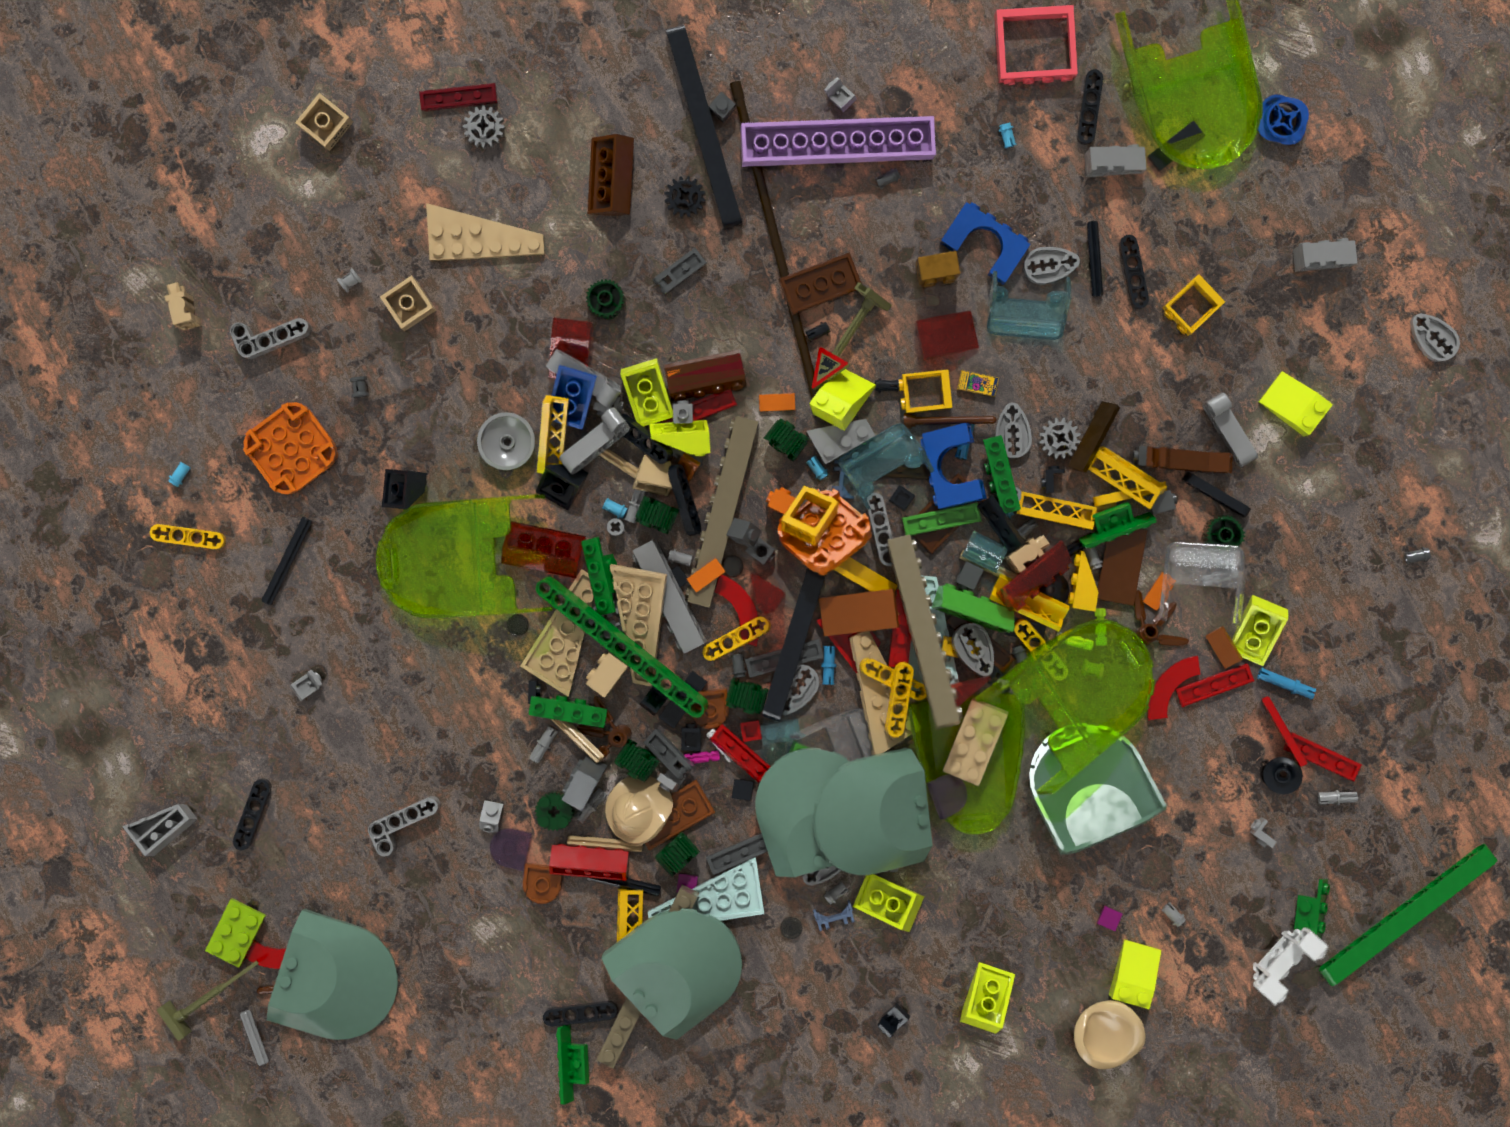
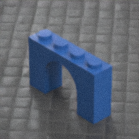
M966 202L940 241V244L950 251L957 252L971 232L979 229L991 231L1000 241L1001 252L999 258L989 271L988 276L1004 285L1031 244L1022 234L1016 235L1013 233V229L1007 224L1003 223L1001 225L996 222V218L990 213L984 214L981 212L978 205Z
M963 423L923 433L921 446L923 450H926L925 464L931 473L929 482L931 487H934L935 495H933L935 506H938V509H947L987 499L983 480L977 479L961 484H952L944 477L942 472V460L949 450L974 443L971 425Z

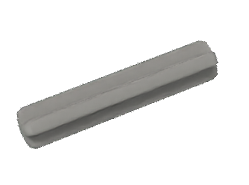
M245 1010L240 1013V1017L257 1064L261 1066L268 1063L269 1059L251 1010Z

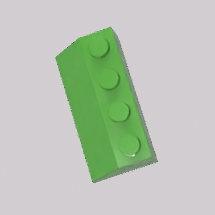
M945 583V586H938L932 605L933 609L1000 633L1014 631V610L999 603L998 605L992 603V600L988 597H975L971 591H958L956 586Z

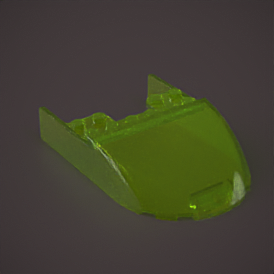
M1226 0L1230 15L1229 21L1202 30L1200 34L1201 50L1167 60L1160 44L1153 43L1134 49L1125 11L1115 13L1132 82V92L1140 115L1160 150L1174 162L1188 168L1212 169L1226 165L1238 158L1251 145L1258 133L1257 130L1263 113V102L1239 0ZM1192 121H1195L1202 130L1201 133L1174 143L1167 142Z
M531 494L416 504L408 509H404L403 512L393 517L387 524L385 532L378 542L376 570L381 587L385 589L390 597L389 599L399 609H403L412 616L426 619L553 611L552 607L517 608L513 578L508 575L496 576L494 537H504L511 530L510 503L512 501L545 499V495Z
M1105 619L1092 620L1055 636L1028 653L1025 659L975 698L977 702H990L1010 687L1022 704H1030L1038 698L1058 727L1049 736L1048 745L1062 768L1036 790L1038 795H1053L1134 727L1149 708L1148 703L1151 695L1154 694L1155 688L1152 658L1141 638L1130 628L1118 624V622Z

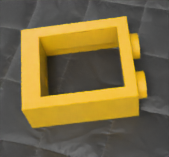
M1198 274L1162 309L1164 310V315L1170 321H1175L1177 329L1182 334L1189 336L1220 308L1225 301ZM1194 286L1212 307L1190 327L1171 306Z
M948 369L902 374L901 379H898L899 391H903V398L900 399L901 410H905V414L953 408ZM940 377L943 404L910 408L907 380Z
M804 486L782 518L781 530L816 546L838 513V501L831 496L819 493L814 488ZM805 499L827 509L816 528L793 518Z

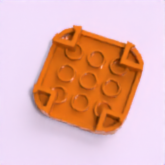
M287 402L281 405V408L253 429H249L245 433L243 450L246 456L251 459L270 485L269 487L285 495L300 491L328 470L338 458L337 447L333 439L312 411L305 405L297 402Z
M834 488L832 491H819L817 489L819 493L831 496L838 501V513L816 546L782 531L781 520L784 515L779 519L777 529L781 544L805 566L814 572H818L819 575H826L863 547L872 537L867 515L865 513L862 515ZM807 501L798 509L793 518L816 528L827 509Z

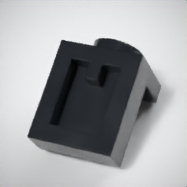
M538 680L529 681L528 704H530L531 696H541V685H538Z

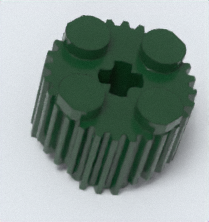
M601 279V282L597 281V283H593L594 285H590L591 288H588L589 292H586V303L593 315H596L597 318L600 317V319L611 320L618 316V313L621 314L620 311L625 307L624 303L626 301L624 292L618 283L611 281V279L608 281L607 279L605 281ZM607 295L610 296V301L604 304L601 298H606Z
M780 418L767 432L764 439L769 441L768 444L776 451L786 454L787 458L794 462L808 444L809 438L803 433L794 430L795 426L789 421H784Z
M643 496L635 516V521L649 528L653 525L652 528L668 534L674 525L679 509L670 507L653 498L650 499L647 496Z
M1232 516L1214 517V519L1206 522V528L1203 529V543L1207 549L1215 554L1233 553V551L1239 549V545H1242L1245 531H1243V527H1240L1241 524H1238L1239 521H1235V518ZM1222 530L1227 534V537L1223 539L1220 537Z
M732 678L726 697V706L737 709V707L744 708L743 712L749 714H760L763 711L769 689L761 688V685L752 682L741 683L739 679Z
M629 739L617 755L614 763L622 769L626 768L629 770L627 774L632 778H638L645 782L660 761L655 759L656 756L652 752L641 746L637 747V742Z
M558 790L551 793L548 792L539 799L535 806L537 808L535 816H537L538 824L544 829L548 828V831L550 829L552 831L555 829L556 831L562 830L573 819L575 807L562 801L564 796L562 791L559 793ZM555 806L557 807L556 810H559L560 813L553 815L550 810Z
M681 832L655 856V859L673 877L700 851Z

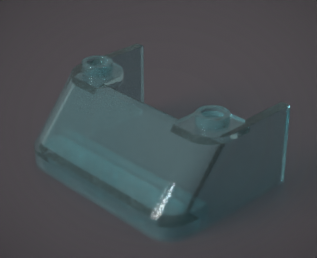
M993 271L987 314V331L990 334L1057 340L1063 336L1071 302L1070 277H1066L1064 291H1052L1047 295L1046 301L1008 298V290L1003 286H997V271Z
M902 423L895 424L841 456L838 461L842 472L867 510L871 509L866 497L874 491L872 482L897 467L905 464L908 468H917L924 463L930 472L934 471L924 448Z

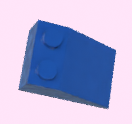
M559 365L551 396L569 399L567 426L583 430L590 409L597 375ZM553 402V408L559 413L563 410L564 404ZM555 419V420L553 421V422L560 423L558 419Z

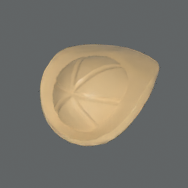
M628 776L617 783L610 791L605 804V815L612 832L622 841L633 845L647 843L657 836L668 820L673 808V799L670 791L668 792L660 787L661 782L656 778L650 776L648 780L642 782L638 778L634 779Z
M1102 1001L1088 1007L1078 1018L1074 1029V1042L1078 1054L1088 1065L1097 1069L1116 1068L1126 1063L1145 1044V1029L1141 1019L1131 1008L1118 1001Z

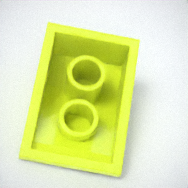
M657 358L621 369V377L637 423L644 427L673 418V408Z
M845 369L819 389L809 403L812 413L845 431L875 389L876 384Z
M1283 371L1259 400L1261 405L1304 437L1309 436L1333 405L1319 393Z
M707 420L675 424L674 422L649 424L651 439L686 453L695 454V456H705L706 453H710V436Z
M1252 595L1232 638L1242 658L1264 666L1288 621V609Z
M871 874L865 876L853 907L900 930L910 932L925 896L880 876Z
M1124 939L1108 995L1114 1000L1150 1009L1156 986L1161 949Z
M979 962L963 1006L960 1022L995 1034L1002 1030L1015 974Z

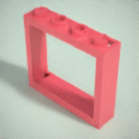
M1074 5L996 10L995 30L999 83H1004V85H1014L1015 82L1033 84L1035 83L1034 81L1052 83L1054 80L1061 79V82H1067L1076 78L1078 70ZM1067 18L1070 69L1006 73L1003 22Z

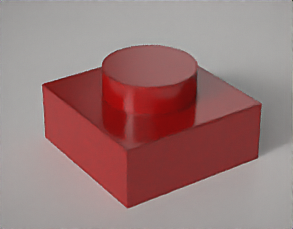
M759 720L740 723L743 742L762 739Z

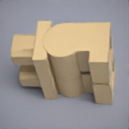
M178 282L167 285L169 295L165 296V300L168 302L173 325L182 330L202 326L200 318L194 315L193 296L186 292L185 286H180Z
M1044 535L1039 536L1035 540L1034 538L1026 540L1023 546L1004 557L1014 573H1020L1025 570V562L1044 555L1042 550L1050 545Z

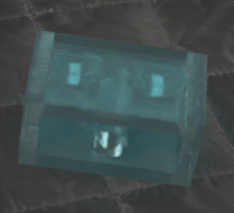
M973 531L961 556L996 573L1006 555L1007 549L1004 545Z
M798 718L760 724L763 745L801 739Z

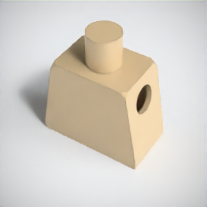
M647 454L644 455L632 489L668 496L672 489L668 475L671 461L660 464Z

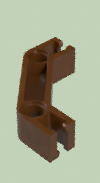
M1147 446L1146 466L1194 472L1232 473L1233 454Z

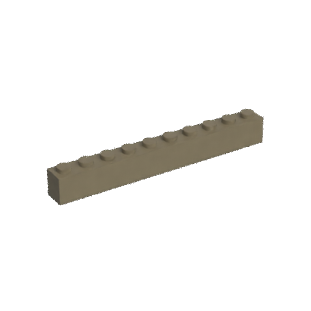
M736 416L735 420H731L729 430L732 431L731 438H726L724 449H727L726 457H721L719 465L722 468L721 476H716L714 486H717L716 494L712 493L709 504L713 506L711 513L707 512L704 523L708 525L706 531L702 530L699 542H703L701 550L697 549L695 560L698 563L696 568H692L691 575L715 558L722 564L729 538L726 534L734 519L758 421ZM718 577L697 593L692 586H688L685 597L688 598L687 602L710 608Z
M910 535L887 540V548L935 728L937 730L958 725L960 718H962V712L960 707H956V690L951 688L950 685L952 675L950 669H946L945 662H947L945 650L941 651L939 643H942L940 632H936L935 629L937 620L935 613L931 614L929 607L932 606L930 595H926L925 592L927 583L925 576L921 577L920 569H922L920 558H916L915 551H917L915 539L911 540Z
M682 884L669 912L681 911V908L692 909L699 892ZM626 998L596 1059L613 1069L641 1014L628 998Z

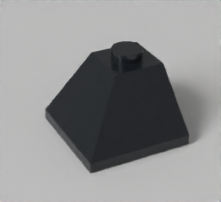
M563 464L547 465L535 492L569 511L589 473L581 469L575 474H570Z
M385 469L382 507L408 509L425 492L427 473Z

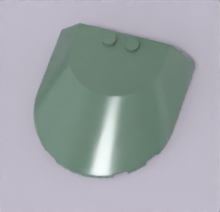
M1076 723L1062 727L1044 739L1033 756L1029 773L1031 793L1060 855L1080 852L1143 825L1167 808L1137 749L1126 737H1121L1109 727L1087 725V723Z
M821 748L795 750L776 760L774 765L761 778L756 794V816L776 876L798 877L833 866L828 861L824 852L820 851L816 842L813 829V813L815 803L818 804L822 794L819 791L827 778H832L837 772V768L849 762L845 756L834 751L821 750Z
M902 748L849 761L837 768V772L832 778H827L819 791L822 792L818 804L815 803L813 829L820 851L824 852L828 861L833 866L854 875H871L925 861L933 846L925 773L912 749Z
M681 908V911L669 912L667 910L658 913L643 922L602 954L603 963L612 982L662 1036L675 1040L679 1039L717 1010L732 996L739 983L742 971L740 947L733 933L717 918L709 914L706 916L697 913V910Z
M303 909L288 941L268 1004L267 1021L336 1040L350 1039L369 1032L387 1016L396 999L398 973L393 955L379 940L380 938L369 930Z

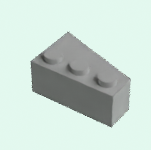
M866 419L851 422L845 431L834 425L806 431L824 465L876 436Z

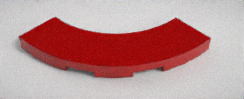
M720 575L714 592L726 598L733 605L738 614L740 626L758 617L755 605L747 592L734 580ZM750 625V627L753 630L759 629V626L753 628L752 625ZM743 629L740 632V637L743 640L749 638V631ZM759 637L747 644L757 647Z
M1198 655L1187 657L1174 663L1159 676L1148 699L1147 720L1168 718V703L1174 690L1186 679L1201 675Z
M254 939L246 959L253 963L257 960L258 965L263 967L280 969L286 948L264 946Z

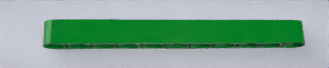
M550 576L543 578L537 583L536 592L540 597L690 716L697 718L704 714L708 708V701L704 696L564 585ZM543 583H547L550 586V591L544 588ZM559 595L565 598V603L559 600ZM574 607L580 610V615L574 612ZM589 619L594 620L595 626L589 624ZM604 631L609 632L611 638H606ZM619 643L624 644L626 650L620 649ZM634 655H638L641 662L635 661ZM649 667H653L656 670V674H652L649 671ZM664 679H668L671 682V686H667L664 683ZM679 691H683L687 698H682L679 695ZM694 703L700 704L702 710H697L694 707Z
M1486 844L1479 845L1325 962L1319 968V972L1330 986L1337 985L1497 862L1496 857Z

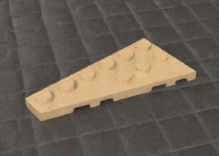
M426 203L430 261L545 255L543 234Z
M611 564L610 570L614 579L613 585L618 600L617 606L622 631L657 659L667 574ZM634 655L635 661L641 662L640 657ZM649 667V671L652 674H655V669L653 667ZM630 668L633 683L652 686Z
M581 569L569 590L592 607L594 595L589 574ZM574 607V612L580 615V610ZM556 609L520 667L569 697L585 631Z
M858 632L849 639L853 660L856 662L858 672L856 673L857 680L860 682L861 687L860 696L865 721H867L869 729L868 737L873 749L871 753L876 755L884 753L919 730L920 727L908 706L903 734L894 738L886 733L885 723L891 687L863 674L860 671L859 665L864 658H872L886 666L887 664L870 632ZM871 663L865 665L867 670L877 671V668L871 666ZM884 670L881 673L882 680H887L890 677V672ZM896 690L897 695H902L901 692ZM897 704L893 708L894 714H899L902 711L901 704ZM892 717L895 720V726L891 727V730L894 732L899 727L896 725L897 718Z

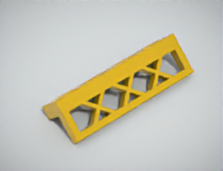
M546 395L542 403L537 473L543 474L547 465H555V463L548 462L550 455L554 453L559 459L564 453L569 405L568 398ZM553 402L564 404L563 410L557 413L553 408ZM555 419H558L562 424V427L557 431L551 425V422ZM554 436L560 441V445L556 448L550 443V439Z
M1105 446L1099 448L1088 469L1149 509L1153 507L1159 495L1163 494L1167 486ZM1097 458L1103 461L1105 469L1098 470L1093 466ZM1110 470H1117L1121 479H1112ZM1126 481H1134L1137 490H1129ZM1148 490L1154 494L1150 502L1143 498L1142 491Z
M1021 491V500L1019 501L1021 509L1017 511V514L1093 530L1094 521L1092 515L1096 514L1097 507ZM1024 496L1033 498L1037 505L1032 508L1022 507ZM1036 499H1041L1043 501L1038 503ZM1045 501H1050L1056 509L1051 512H1045L1040 505ZM1055 503H1060L1062 505L1057 507ZM1064 505H1069L1075 513L1070 516H1064L1059 509ZM1074 507H1079L1081 509L1076 511ZM1083 509L1092 510L1090 521L1081 519L1078 512Z
M851 557L833 569L870 592L887 589L896 590L897 584Z
M1001 573L992 588L989 598L1058 632L1062 628L1063 619L1070 608L1069 605Z
M618 888L617 942L642 924L643 890ZM628 895H638V903L633 908L628 904ZM632 912L638 916V921L633 926L627 922V917Z

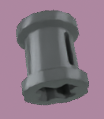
M367 376L350 378L354 393L352 398L369 396L366 388Z

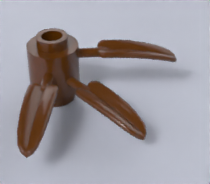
M1140 590L1136 591L1134 602L1136 620L1141 622V627L1133 634V640L1136 645L1147 647L1155 640L1159 641L1160 645L1168 646L1185 645L1189 642L1187 638L1161 634L1158 637L1156 626L1161 627L1176 608L1175 602L1167 605L1153 619L1154 624H1145L1146 614Z
M595 696L593 699L595 707L606 708L601 699ZM608 710L605 724H610L613 729L611 732L605 731L601 727L577 726L581 733L589 736L603 738L604 735H609L610 743L607 746L602 745L598 749L604 755V758L610 753L609 748L612 746L617 748L623 747L632 736L631 729L627 725H614L612 722L614 719Z

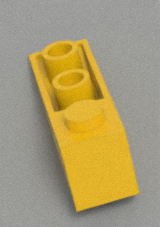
M1079 551L1074 558L1076 572L1071 577L1073 591L1069 593L1068 603L1070 608L1096 612L1099 592L1085 551Z

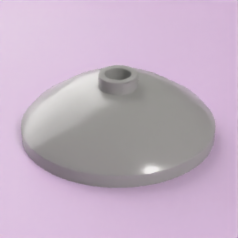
M508 412L495 414L488 418L479 430L477 437L478 450L485 462L500 470L519 468L533 454L535 448L534 431L530 424L517 414ZM506 439L511 440V444L509 446L505 445Z

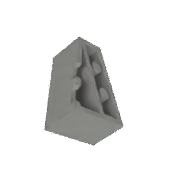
M1132 144L1127 147H1090L1084 154L1086 177L1140 174L1146 171L1145 147H1139V144Z
M1348 238L1337 239V242H1329V240L1318 241V243L1304 242L1299 243V246L1293 249L1295 272L1349 267L1357 264L1355 240L1349 241Z
M177 804L122 827L144 856H155L198 819L187 805Z

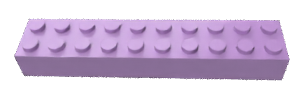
M934 116L741 123L740 127L742 167L933 160L936 155Z

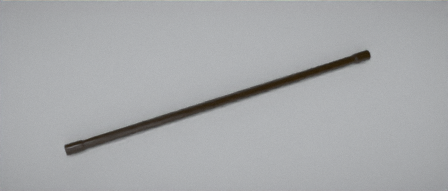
M741 81L730 83V88L740 123H750ZM752 166L779 275L782 278L789 275L762 166ZM788 306L812 400L819 391V388L817 390L812 389L814 377L813 364L800 314L792 315Z

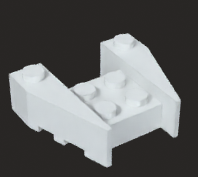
M1303 928L1301 931L1295 929L1293 933L1283 931L1281 939L1258 964L1256 962L1253 964V970L1256 972L1253 975V978L1256 980L1253 982V986L1275 1005L1281 1003L1289 991L1279 980L1284 979L1289 974V969L1302 960V955L1305 954L1316 961L1321 959L1327 952L1328 946L1307 928Z

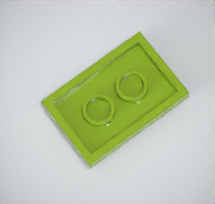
M231 898L205 951L240 968L266 914Z

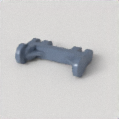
M834 460V463L841 464V467H833V471H840L839 486H832V489L839 490L840 496L844 499H854V496H850L844 487V476L849 467L857 464V461Z
M850 900L847 901L848 905H846V908L839 914L824 916L814 909L813 912L819 931H822L821 924H825L827 930L830 929L828 922L843 919L846 925L848 924L847 917H850L852 923L855 922Z

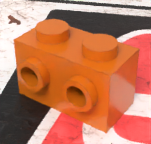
M781 487L780 490L770 491L766 499L767 507L785 515L796 498L790 496L791 491Z

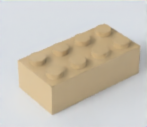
M972 698L943 772L979 786L1008 716V711Z

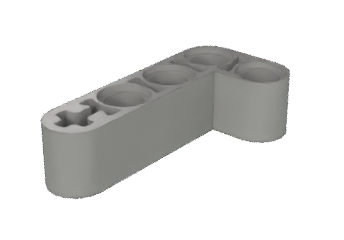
M302 318L294 319L255 336L249 326L240 322L233 324L230 329L238 353L247 359L257 358L309 336L312 332L311 324ZM300 324L305 326L302 332L297 330L300 328ZM244 327L245 333L239 337L237 331L239 328ZM286 330L288 336L286 339L281 340L280 333ZM265 338L270 339V344L267 347L262 345V341ZM251 345L252 352L246 355L245 347Z
M558 349L555 350L546 365L548 369L556 374L559 365L597 375L593 395L596 396L598 402L608 408L613 406L621 393V387L616 382Z
M1220 393L1202 404L1205 413L1229 452L1233 454V458L1239 467L1242 468L1258 458L1256 450L1230 409L1232 408V403L1225 393Z
M615 407L608 409L602 415L601 419L603 422L560 456L559 460L570 474L580 471L630 430L628 423Z
M871 493L865 501L878 558L882 565L892 566L891 562L886 563L883 560V554L888 552L887 543L881 544L878 541L881 533H885L889 539H893L884 500L879 493ZM872 496L880 500L877 503V508H882V511L871 513V510H875L874 505L869 503L872 500ZM876 515H882L884 518V523L881 526L874 523Z
M430 796L371 823L368 827V833L377 853L381 856H388L394 852L396 842L392 833L436 813L441 806L440 800L435 796ZM429 802L435 804L433 810L432 808H428L424 811L422 809L423 807L428 805ZM410 809L417 811V818L410 817ZM395 816L400 819L399 826L392 824V817ZM376 824L382 827L383 831L381 834L374 831ZM383 842L390 844V851L383 850Z

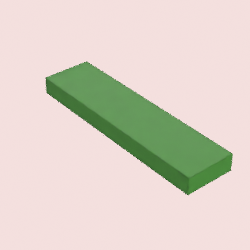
M978 502L904 517L902 521L905 536L980 522L981 516L977 507Z

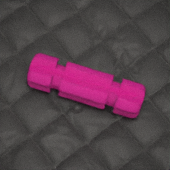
M718 750L711 751V753L707 751L693 753V755H690V753L683 754L694 764L709 762V760H712V762L720 760Z

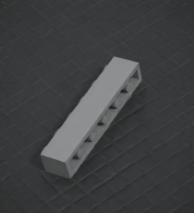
M652 540L632 550L634 553L632 555L636 565H640L642 570L667 574L662 616L666 617L668 630L671 634L674 633L677 639L675 643L678 649L685 654L705 644L707 640L657 540Z

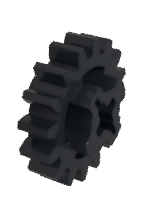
M680 176V181L672 180L673 186L667 185L670 191L664 192V195L669 198L664 201L666 204L670 203L667 209H674V216L680 213V218H683L684 214L691 218L690 213L698 215L697 209H703L701 203H705L706 199L701 197L706 194L705 191H700L703 187L702 184L696 185L697 179L691 182L690 176H687L686 180H683L682 176ZM682 185H688L691 188H683ZM676 190L677 197L672 201L673 192ZM681 192L686 196L689 195V203L685 199H682ZM696 194H698V200L696 204H694L693 197H695ZM680 206H684V207H687L688 209L684 210V209H680L679 207H680Z

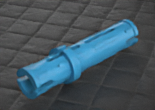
M1263 667L1258 672L1260 675H1257V679L1289 690L1291 694H1299L1310 700L1315 695L1313 692H1316V688L1302 684L1300 680L1296 679L1294 681Z

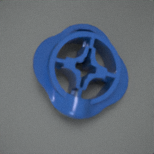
M1278 94L1267 97L1261 104L1257 119L1259 134L1268 141L1279 142L1284 145L1300 142L1305 134L1309 119L1308 108L1302 101L1296 98H1289ZM1279 104H1285L1289 106L1290 108H1292V111H1284L1283 108H1280ZM1272 109H1273L1274 111H1273L1272 113H1273V115H1274V119H1273V121L1270 123V122H1269V116H1270V113H1271V111H1272ZM1296 116V125L1292 130V119ZM1282 117H1285L1286 120L1281 123L1280 120ZM1279 127L1287 135H1279L1273 129Z

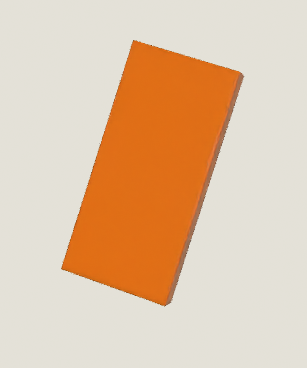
M795 393L759 395L760 412L795 410Z
M715 558L688 577L687 580L697 593L726 571Z
M1161 572L1143 599V603L1157 611L1176 583V580Z

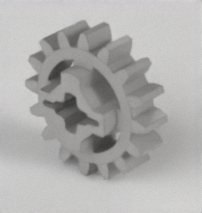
M485 105L482 106V110L475 107V113L469 111L470 118L465 117L464 120L467 124L463 125V128L468 130L464 133L466 137H469L468 141L470 143L475 141L477 148L482 144L483 149H486V144H489L492 148L494 141L499 143L498 137H504L501 130L505 129V126L501 125L504 122L503 118H498L500 113L498 111L493 113L494 109L492 107L486 110ZM488 116L492 117L496 123L490 122ZM485 121L488 127H485V131L483 133L480 127H483ZM472 131L478 132L480 139L475 137Z
M1054 418V423L1049 420L1047 421L1048 427L1042 426L1044 433H1039L1038 436L1043 437V440L1039 441V444H1044L1041 450H1048L1047 456L1054 454V459H1057L1059 455L1062 459H1065L1066 453L1068 456H1072L1071 450H1077L1075 444H1080L1081 441L1077 440V437L1081 433L1075 432L1078 427L1071 426L1073 421L1065 423V418H1062L1060 422L1058 418ZM1054 426H1063L1058 431L1052 429ZM1069 431L1072 435V441L1069 439L1068 436ZM1062 434V435H1063V436H1062V440H1064V442L1061 441V442L1058 443V442H1057V439H1058V438L1055 437V436H1056V435L1058 436V435ZM1047 435H1048V437H1050V439H1051V445H1050V446H1049L1048 441H1047ZM1060 446L1068 448L1065 451H1056Z

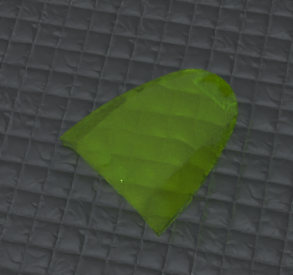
M991 693L957 697L955 700L956 707H960L962 712L960 723L937 730L928 700L908 705L910 727L918 761L924 769L925 781L932 798L945 821L956 830L967 834L987 833L1000 826V823L1010 813L1021 773L1025 738L1024 695L1019 693ZM972 698L1008 711V716L979 786L943 772Z

